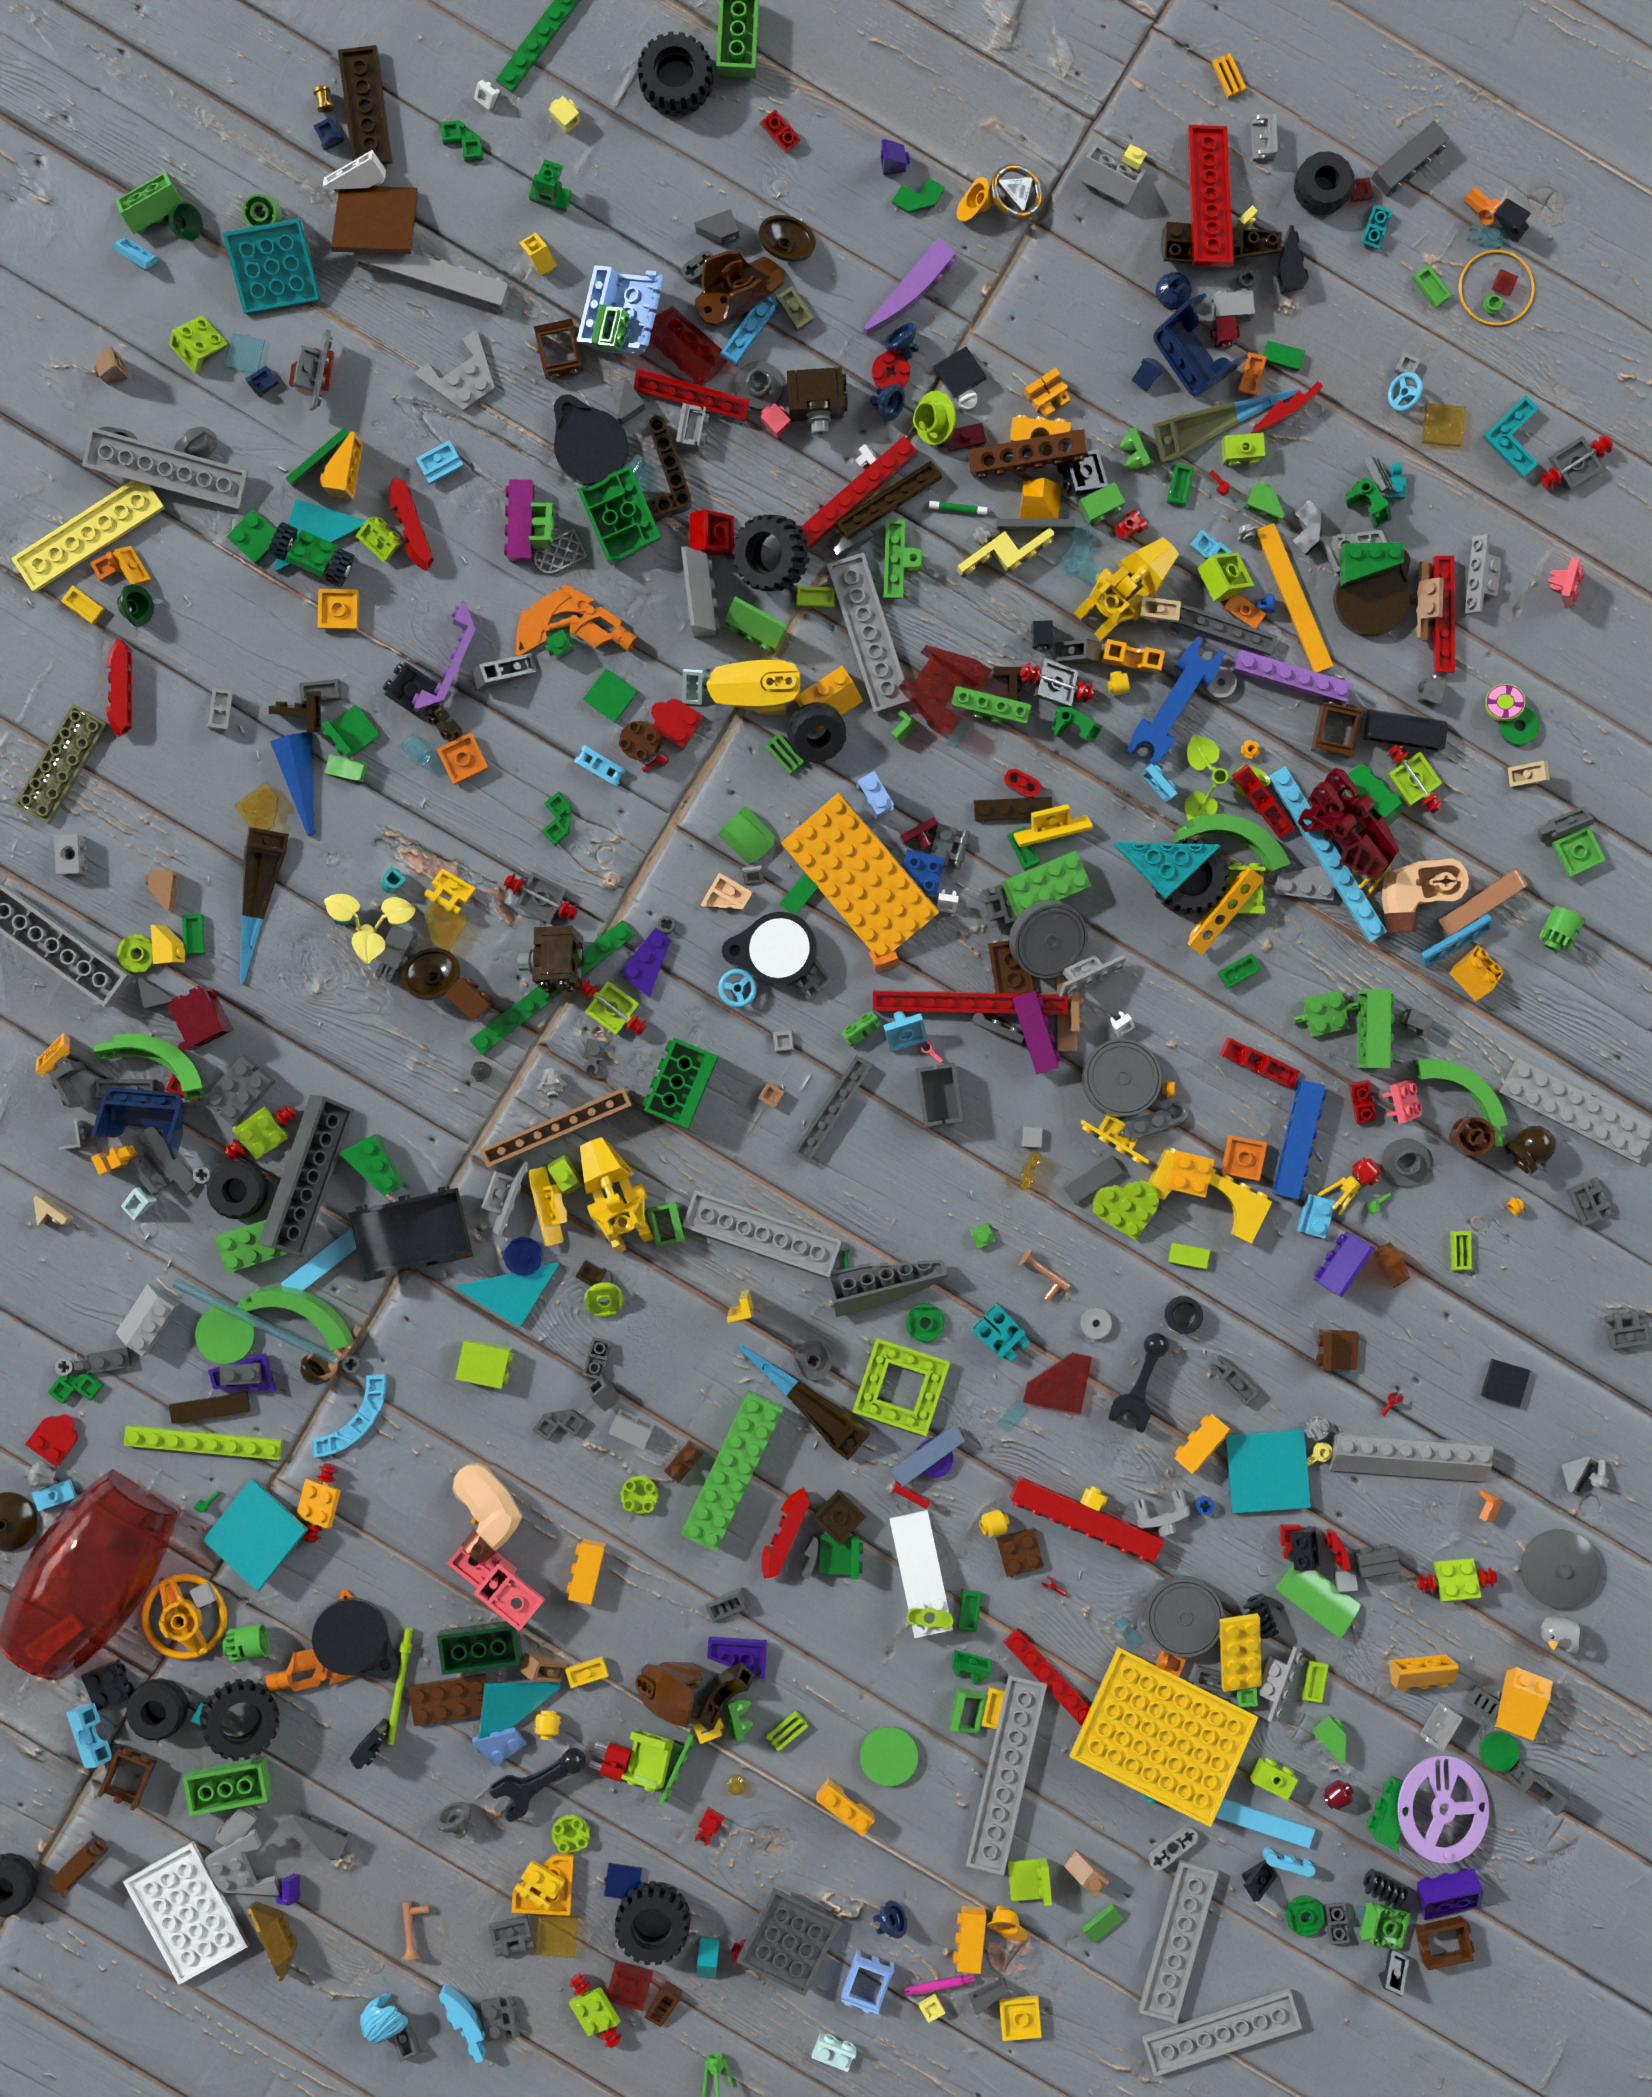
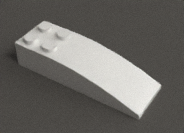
M925 1510L889 1518L908 1610L911 1608L925 1609L931 1607L935 1610L949 1612L928 1511ZM932 1612L926 1613L924 1620L927 1623H932L935 1620V1614ZM919 1624L912 1626L914 1638L953 1630L952 1627L944 1630L943 1627L934 1626L928 1628Z

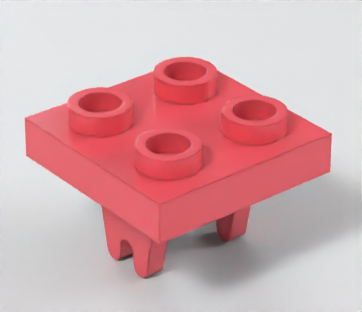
M1571 557L1568 570L1550 571V574L1555 577L1548 579V582L1551 583V589L1562 592L1564 607L1571 608L1573 603L1578 601L1580 593L1578 585L1583 582L1585 574L1580 558Z
M1413 1078L1390 1085L1391 1091L1382 1094L1383 1098L1392 1096L1395 1110L1387 1112V1117L1397 1115L1399 1124L1422 1116V1105L1418 1101V1090Z

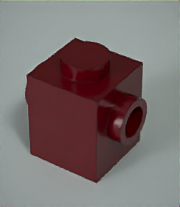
M1235 316L1215 318L1210 331L1211 341H1214L1215 347H1221V349L1231 348L1240 337L1239 326H1236Z

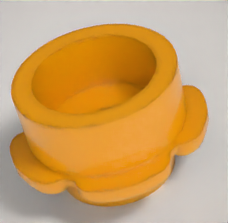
M1247 740L1241 746V753L1247 759L1256 758L1260 753V746L1256 741Z
M1169 1080L1162 1086V1093L1166 1095L1167 1099L1175 1097V1082H1169Z
M1510 1198V1201L1506 1204L1510 1212L1515 1216L1520 1213L1523 1214L1524 1203L1519 1198Z

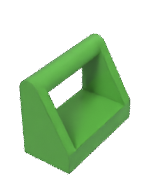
M677 1201L646 1209L655 1247L685 1241L686 1238ZM669 1208L676 1238L662 1241L655 1211Z
M957 1687L949 1721L950 1731L979 1733L988 1694ZM965 1698L979 1699L973 1726L960 1723Z

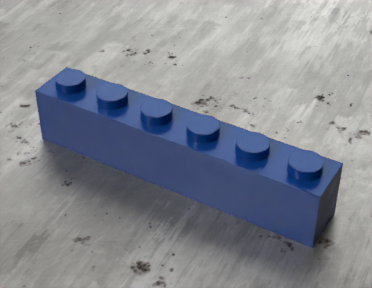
M1298 1080L1272 1193L1299 1199V1196H1302L1304 1192V1184L1302 1183L1309 1170L1307 1165L1308 1158H1311L1313 1153L1312 1140L1316 1138L1318 1132L1316 1123L1322 1115V1109H1320L1321 1102L1326 1098L1327 1091L1324 1090L1325 1085Z

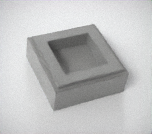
M1403 352L1394 372L1397 374L1405 372L1416 373L1421 360Z
M792 1030L773 1032L775 1052L794 1050Z
M1023 1127L1021 1146L1041 1148L1043 1128Z
M1355 1571L1335 1572L1337 1593L1358 1591Z
M210 1582L189 1590L197 1608L217 1600Z

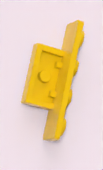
M1066 804L1031 813L1032 829L1014 833V838L1019 847L1092 830L1093 825L1086 815L1071 819V808Z
M1106 1115L1098 1129L1084 1120L1079 1122L1083 1125L1081 1129L1091 1135L1093 1132L1100 1135L1099 1140L1107 1145L1109 1142L1116 1145L1115 1149L1124 1155L1128 1152L1133 1156L1131 1159L1140 1165L1143 1162L1149 1163L1150 1160L1132 1150L1138 1139L1131 1141L1130 1138L1117 1135L1125 1125L1119 1119Z
M546 1167L529 1170L527 1174L545 1246L562 1243L564 1239L560 1224L567 1222V1210L563 1206L562 1201L563 1193L557 1184L550 1185Z

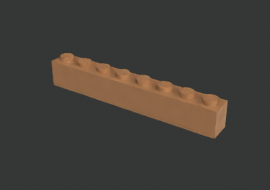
M626 1087L484 1147L480 1149V1152L488 1168L628 1108L633 1103Z

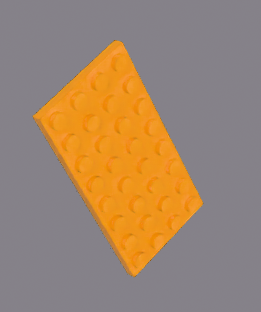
M840 792L781 842L871 952L874 951L877 958L892 953L940 912Z

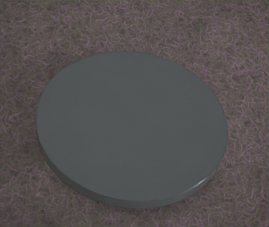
M753 361L747 363L739 370L735 379V391L737 396L750 399L749 408L763 410L768 405L771 407L774 403L776 404L783 392V379L780 372L770 363Z
M1410 1138L1397 1139L1390 1143L1383 1152L1381 1159L1382 1170L1392 1183L1404 1187L1414 1186L1427 1176L1430 1169V1156L1427 1149L1420 1142Z

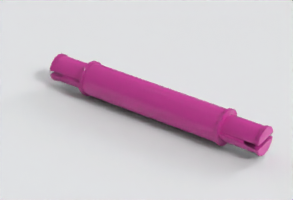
M973 1974L960 1975L915 1984L916 1986L904 1988L905 1991H910L905 1993V1995H920L975 1983L974 1979L969 1980V1978L974 1977Z

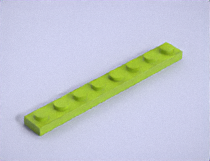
M134 1425L125 1426L124 1446L274 1460L281 1459L283 1439Z

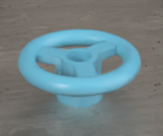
M1405 372L1393 380L1388 390V401L1394 410L1408 411L1419 402L1423 392L1421 378L1413 372ZM1406 378L1413 379L1416 382L1417 388L1408 385ZM1400 382L1401 389L1399 395L1394 400V390ZM1403 400L1409 402L1407 405H1400Z
M732 969L721 977L718 992L724 1003L731 1007L741 1008L753 1001L757 993V984L754 977L746 970ZM733 975L744 976L741 981H734L732 984L726 982ZM749 981L751 984V993L748 996V998L744 1000L743 994L746 991L745 984ZM735 985L741 986L740 992H735ZM724 988L730 989L731 993L737 996L738 1002L730 1000L725 995Z

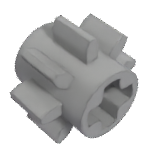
M1315 1416L1306 1422L1307 1426L1304 1431L1308 1438L1312 1437L1317 1441L1328 1435L1327 1430L1330 1425L1325 1418L1321 1419L1319 1416Z

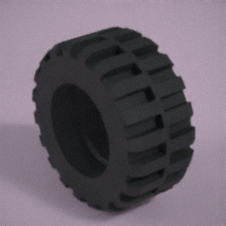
M671 31L666 36H663V34L657 35V40L655 41L651 39L648 42V48L644 47L641 51L642 57L638 59L637 69L640 89L645 100L650 102L653 109L657 110L660 108V113L664 115L670 112L671 116H677V113H682L684 116L688 115L689 110L695 112L698 110V104L703 105L706 102V96L710 95L711 85H713L712 65L708 51L704 50V45L698 41L696 43L695 37L692 35L686 37L684 32H679V35L674 34V31ZM674 61L683 62L693 69L694 74L682 86H666L657 78L659 70L665 64Z
M758 515L753 520L749 519L745 522V527H741L738 531L739 537H735L734 543L736 546L732 551V554L735 555V560H733L734 566L738 567L736 571L739 577H744L742 579L743 582L750 585L751 588L761 591H783L793 587V583H798L801 580L800 575H805L807 571L805 566L809 564L810 560L807 557L808 552H810V546L806 545L808 538L806 535H802L803 529L801 526L796 525L794 520L781 515ZM771 534L778 539L782 550L780 563L772 572L766 569L761 559L762 545Z
M1186 839L1175 842V844H1206L1200 839ZM1217 850L1202 864L1207 874V883L1198 894L1185 895L1176 889L1164 899L1155 889L1156 898L1162 901L1161 904L1164 907H1169L1170 911L1180 912L1184 915L1200 913L1213 907L1223 897L1224 889L1228 886L1226 880L1229 877V871H1226L1225 868L1227 865L1226 860H1222V854Z
M235 1679V1683L228 1681L224 1683V1687L221 1689L219 1687L214 1689V1694L207 1697V1704L202 1707V1717H200L201 1731L207 1745L210 1746L216 1755L220 1754L221 1758L226 1760L228 1757L232 1758V1761H239L241 1757L244 1760L251 1759L250 1755L254 1753L256 1756L261 1754L263 1747L267 1749L270 1746V1739H275L277 1734L276 1728H279L280 1723L278 1716H280L279 1709L271 1693L259 1682L254 1683L250 1679L246 1681ZM238 1703L253 1704L259 1714L254 1728L242 1736L227 1735L221 1727V1719L224 1713L231 1706Z
M650 1881L649 1885L641 1883L638 1885V1889L633 1887L629 1890L628 1895L622 1898L621 1904L618 1907L615 1919V1937L619 1939L618 1945L620 1949L625 1948L624 1954L627 1957L632 1955L634 1957L633 1961L637 1963L641 1960L645 1962L644 1965L650 1966L651 1962H655V1965H661L662 1960L669 1962L672 1960L673 1954L677 1956L687 1942L691 1921L688 1903H684L685 1897L681 1893L676 1894L677 1889L675 1887H666L667 1883L661 1882V1885H656V1881ZM657 1909L668 1916L671 1921V1928L662 1936L649 1937L637 1929L634 1923L635 1917L644 1910Z

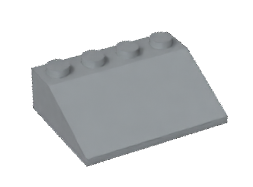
M681 547L693 636L717 635L716 629H720L719 617H715L714 610L718 609L716 597L712 598V590H715L714 578H710L709 571H713L712 560L707 558V553L688 547Z

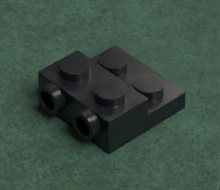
M1099 449L1088 451L1089 457L1084 458V461L1073 462L1070 460L1065 461L1063 465L1057 466L1058 472L1063 475L1062 488L1068 493V497L1085 495L1089 491H1096L1108 485Z
M407 662L399 663L393 671L396 675L392 681L388 679L383 685L382 689L385 690L383 695L418 717L421 711H413L415 705L411 704L415 694H420L421 690L433 694L438 684Z
M120 1659L81 1675L92 1703H95L97 1711L129 1700L134 1692L133 1684L128 1681L126 1676V1667L121 1663Z
M385 1718L360 1742L349 1757L351 1764L356 1769H361L365 1764L369 1766L380 1752L378 1748L382 1743L381 1740L388 1732L386 1728L389 1722Z

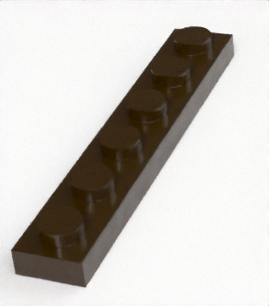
M931 461L838 520L836 527L846 540L850 539L941 480V472Z

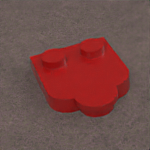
M671 699L666 703L657 702L651 708V715L655 719L654 724L660 729L661 736L683 750L704 718L703 715L677 699Z
M66 1414L45 1418L25 1445L57 1468L78 1441V1433L73 1429L75 1425L73 1418Z

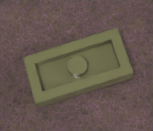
M793 286L776 296L777 301L797 331L814 321V317Z

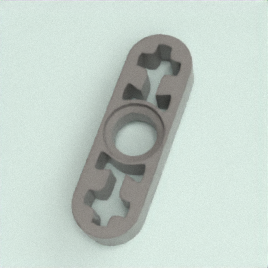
M1185 1825L1151 1851L1148 1857L1151 1867L1155 1870L1164 1869L1196 1844L1198 1840L1196 1830L1190 1825ZM1186 1832H1188L1189 1834H1191V1836H1192L1191 1839L1186 1838V1836H1185V1833H1186ZM1179 1837H1180L1181 1841H1183V1843H1184L1183 1846L1181 1845L1180 1841L1178 1840ZM1171 1843L1178 1844L1176 1852L1168 1851V1846ZM1163 1850H1165L1166 1854L1169 1856L1168 1858H1166V1856L1163 1854ZM1157 1856L1158 1858H1161L1162 1862H1155L1154 1858Z

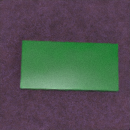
M346 428L341 429L286 477L289 484L293 488L297 486L339 449L350 432Z

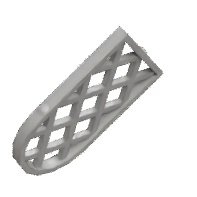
M574 529L553 539L552 542L559 539L557 545L553 543L551 545L556 547L554 554L549 553L548 549H545V551L537 549L535 551L534 561L540 571L546 574L557 573L588 558L582 542L579 540ZM571 534L570 539L565 538V536ZM574 534L578 542L572 540ZM562 539L568 541L566 548L560 546ZM571 543L577 544L576 551L569 549ZM580 546L584 554L578 552ZM558 549L565 550L563 557L557 555ZM538 552L544 553L542 560L537 559ZM567 552L574 553L572 560L566 558ZM546 554L553 556L551 563L544 561ZM577 555L582 556L581 558L575 560ZM555 558L562 559L560 566L554 564ZM564 561L570 562L569 564L563 566ZM543 563L550 565L548 571L542 569ZM552 567L558 568L554 571H551Z

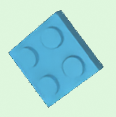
M1151 764L1140 775L1166 803L1177 794L1175 791L1176 786L1162 776L1164 773L1157 765L1153 766Z

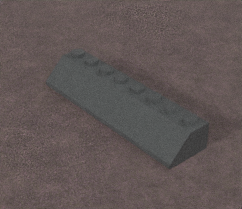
M310 1095L258 1244L298 1257H304L354 1111L353 1108L325 1096Z

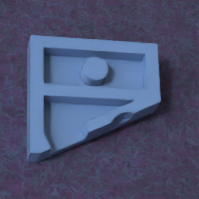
M515 1727L505 1729L502 1732L490 1733L489 1737L479 1739L477 1736L472 1738L473 1744L495 1767L527 1744L526 1739Z

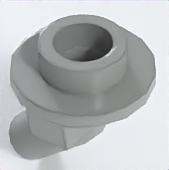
M983 527L975 528L976 532L973 533L976 544H981V547L988 544L987 538H996L1000 535L999 530L984 531Z
M1599 1460L1598 1474L1592 1472L1589 1479L1593 1486L1602 1489V1487L1607 1488L1609 1479L1605 1477L1606 1461Z

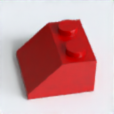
M707 509L689 513L691 549L707 553V555H734L732 554L734 549L733 515Z

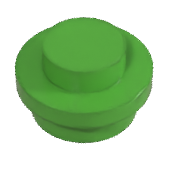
M1491 294L1483 301V308L1488 314H1497L1503 307V301L1499 295Z

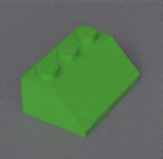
M166 172L115 200L121 216L133 234L144 232L154 222L159 223L163 221L165 216L170 214L173 206L183 202Z
M736 596L734 597L725 618L727 629L735 634L737 632L743 634V638L751 643L756 641L761 644L763 650L769 653L771 651L776 653L787 634V625Z

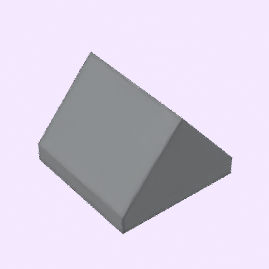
M762 865L742 867L744 884L764 882Z

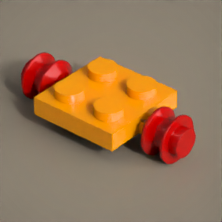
M324 1463L323 1466H319L322 1472L316 1477L320 1481L312 1478L305 1479L296 1517L310 1522L305 1524L309 1530L303 1536L304 1540L310 1543H315L316 1540L321 1539L318 1536V1532L323 1531L322 1527L332 1528L341 1489L329 1485V1483L336 1481L333 1473L338 1472L335 1469V1465Z

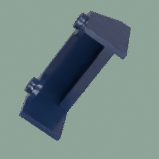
M1205 293L1188 299L1154 332L1153 336L1155 344L1186 390L1193 396L1200 395L1216 385L1249 358L1247 355H1244L1230 362L1227 358L1222 357L1213 362L1193 332L1199 324V316L1194 308L1207 297Z
M123 1088L108 1089L103 1095L91 1133L97 1153H102L106 1137L115 1138L122 1135L126 1125L163 1128L162 1135L166 1140L171 1158L176 1160L183 1136V1101L181 1096L171 1092Z

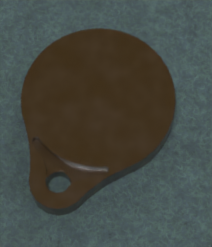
M1405 549L1404 563L1398 568L1370 576L1340 587L1339 579L1335 587L1333 603L1337 617L1347 629L1362 636H1378L1390 631L1402 621L1410 601L1408 586L1410 556Z

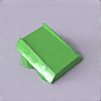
M1373 1902L1365 1904V1915L1361 1930L1359 1931L1361 1940L1368 1941L1378 1948L1386 1945L1391 1949H1402L1411 1915L1410 1911L1400 1908L1393 1910L1391 1906Z

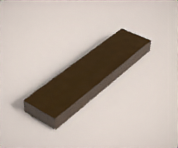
M248 1391L169 1404L172 1424L251 1411Z

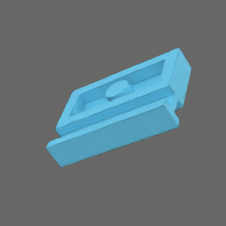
M450 440L416 458L430 485L464 467Z
M1307 1193L1297 1231L1325 1238L1333 1213L1332 1207L1336 1201Z

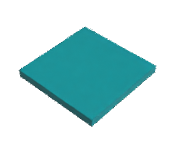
M301 218L222 232L244 314L321 300Z
M1304 1429L1229 1434L1225 1438L1232 1513L1311 1508Z
M250 1479L204 1537L203 1541L252 1588L260 1591L309 1529L255 1479Z

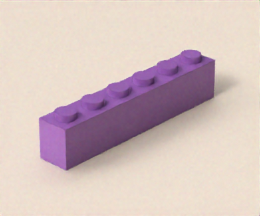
M1240 650L1236 654L1232 666L1234 674L1324 701L1339 702L1338 705L1341 706L1347 703L1353 683L1244 650Z

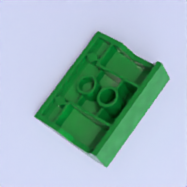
M631 465L609 474L599 483L577 489L605 557L611 566L633 556L661 539V535Z

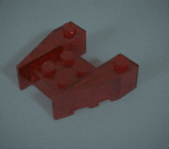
M925 645L920 653L929 659L912 685L903 679L898 687L916 707L917 712L924 717L928 726L947 739L961 720L959 716L945 707L954 694L955 687L959 686L961 681L978 691L992 670L977 659Z

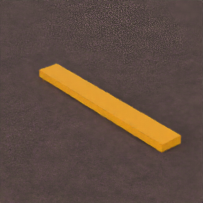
M1272 523L1256 531L1258 541L1312 670L1319 673L1333 667L1331 658L1275 524Z

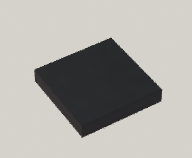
M967 346L933 366L934 371L953 399L987 379L986 374Z
M1491 1358L1480 1396L1520 1408L1531 1370Z

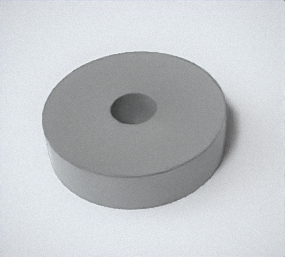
M1220 667L1210 685H1205V688L1212 697L1224 699L1229 697L1236 689L1237 679L1232 670ZM1218 680H1223L1224 685L1219 686L1217 683Z
M1092 1307L1082 1314L1080 1327L1086 1336L1092 1339H1100L1110 1332L1112 1320L1104 1309ZM1094 1320H1099L1098 1326H1093Z

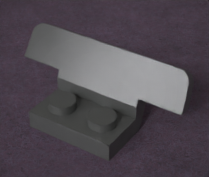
M148 1127L138 1134L149 1150L143 1155L132 1159L128 1166L151 1195L164 1189L173 1181L178 1184L185 1194H188L196 1187L197 1182L193 1179V1175L178 1156L176 1160L171 1158L166 1141L156 1128Z

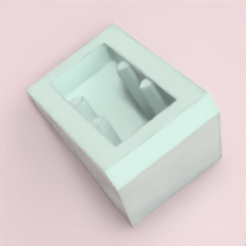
M683 669L682 702L684 704L702 705L703 670Z
M145 1186L133 1189L121 1207L134 1221L157 1200Z

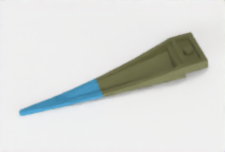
M1295 389L1172 415L1152 423L1160 461L1165 462L1184 455L1225 430L1275 405L1280 399L1283 401L1295 395L1298 390Z

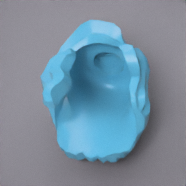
M384 1993L381 1997L370 2001L361 2014V2032L365 2039L371 2043L379 2044L400 2033L409 2022L405 2015L397 2012L395 2006L379 2008L387 2003L390 1998L388 1993Z

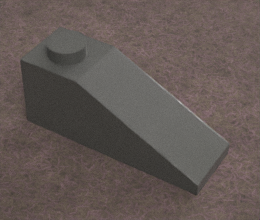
M532 653L478 664L471 672L477 690L537 673L538 670Z
M299 1808L293 1819L320 1853L324 1854L329 1860L339 1861L352 1832Z

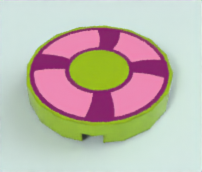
M1500 684L1488 692L1485 699V710L1494 720L1511 722L1523 713L1526 704L1525 696L1514 685Z

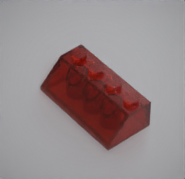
M673 306L655 315L653 328L650 330L649 342L663 352L664 356L671 359L680 370L688 374L695 383L703 386L711 381L728 362L720 356L722 349Z

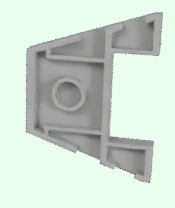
M474 330L462 339L473 357L440 379L429 363L414 372L417 378L439 392L463 412L496 390L477 330Z
M256 1829L251 1830L244 1837L237 1838L229 1846L225 1845L206 1857V1866L219 1892L280 1895L282 1889L276 1876L256 1880L245 1855L246 1851L259 1849L261 1846Z

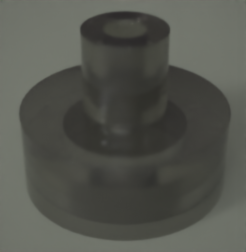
M481 1061L475 1062L471 1070V1074L477 1082L489 1079L492 1072L491 1066Z

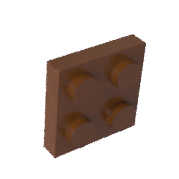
M1034 1528L996 1538L1006 1577L1044 1567Z

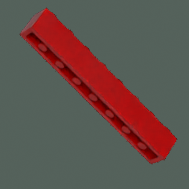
M905 436L898 440L801 526L803 529L802 535H806L808 538L806 545L810 546V550L836 528L838 520L861 506L916 457V448Z
M1018 1476L1010 1494L1013 1505L1022 1509L1024 1506L1030 1508V1512L1038 1516L1044 1514L1054 1523L1067 1524L1066 1527L1070 1530L1077 1532L1079 1529L1084 1531V1535L1089 1538L1095 1539L1098 1537L1102 1539V1543L1113 1547V1545L1121 1547L1120 1550L1124 1553L1131 1555V1552L1138 1555L1139 1559L1145 1562H1149V1560L1156 1561L1164 1542L1160 1535L1101 1510L1092 1509L1078 1500L1021 1476Z

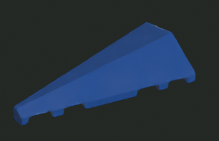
M302 732L286 735L270 741L306 833L310 836L315 834L312 733Z

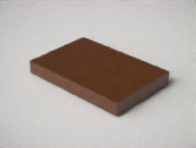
M1009 941L988 944L995 993H1030L1035 991L1033 976L1027 973L1014 960L1010 951Z

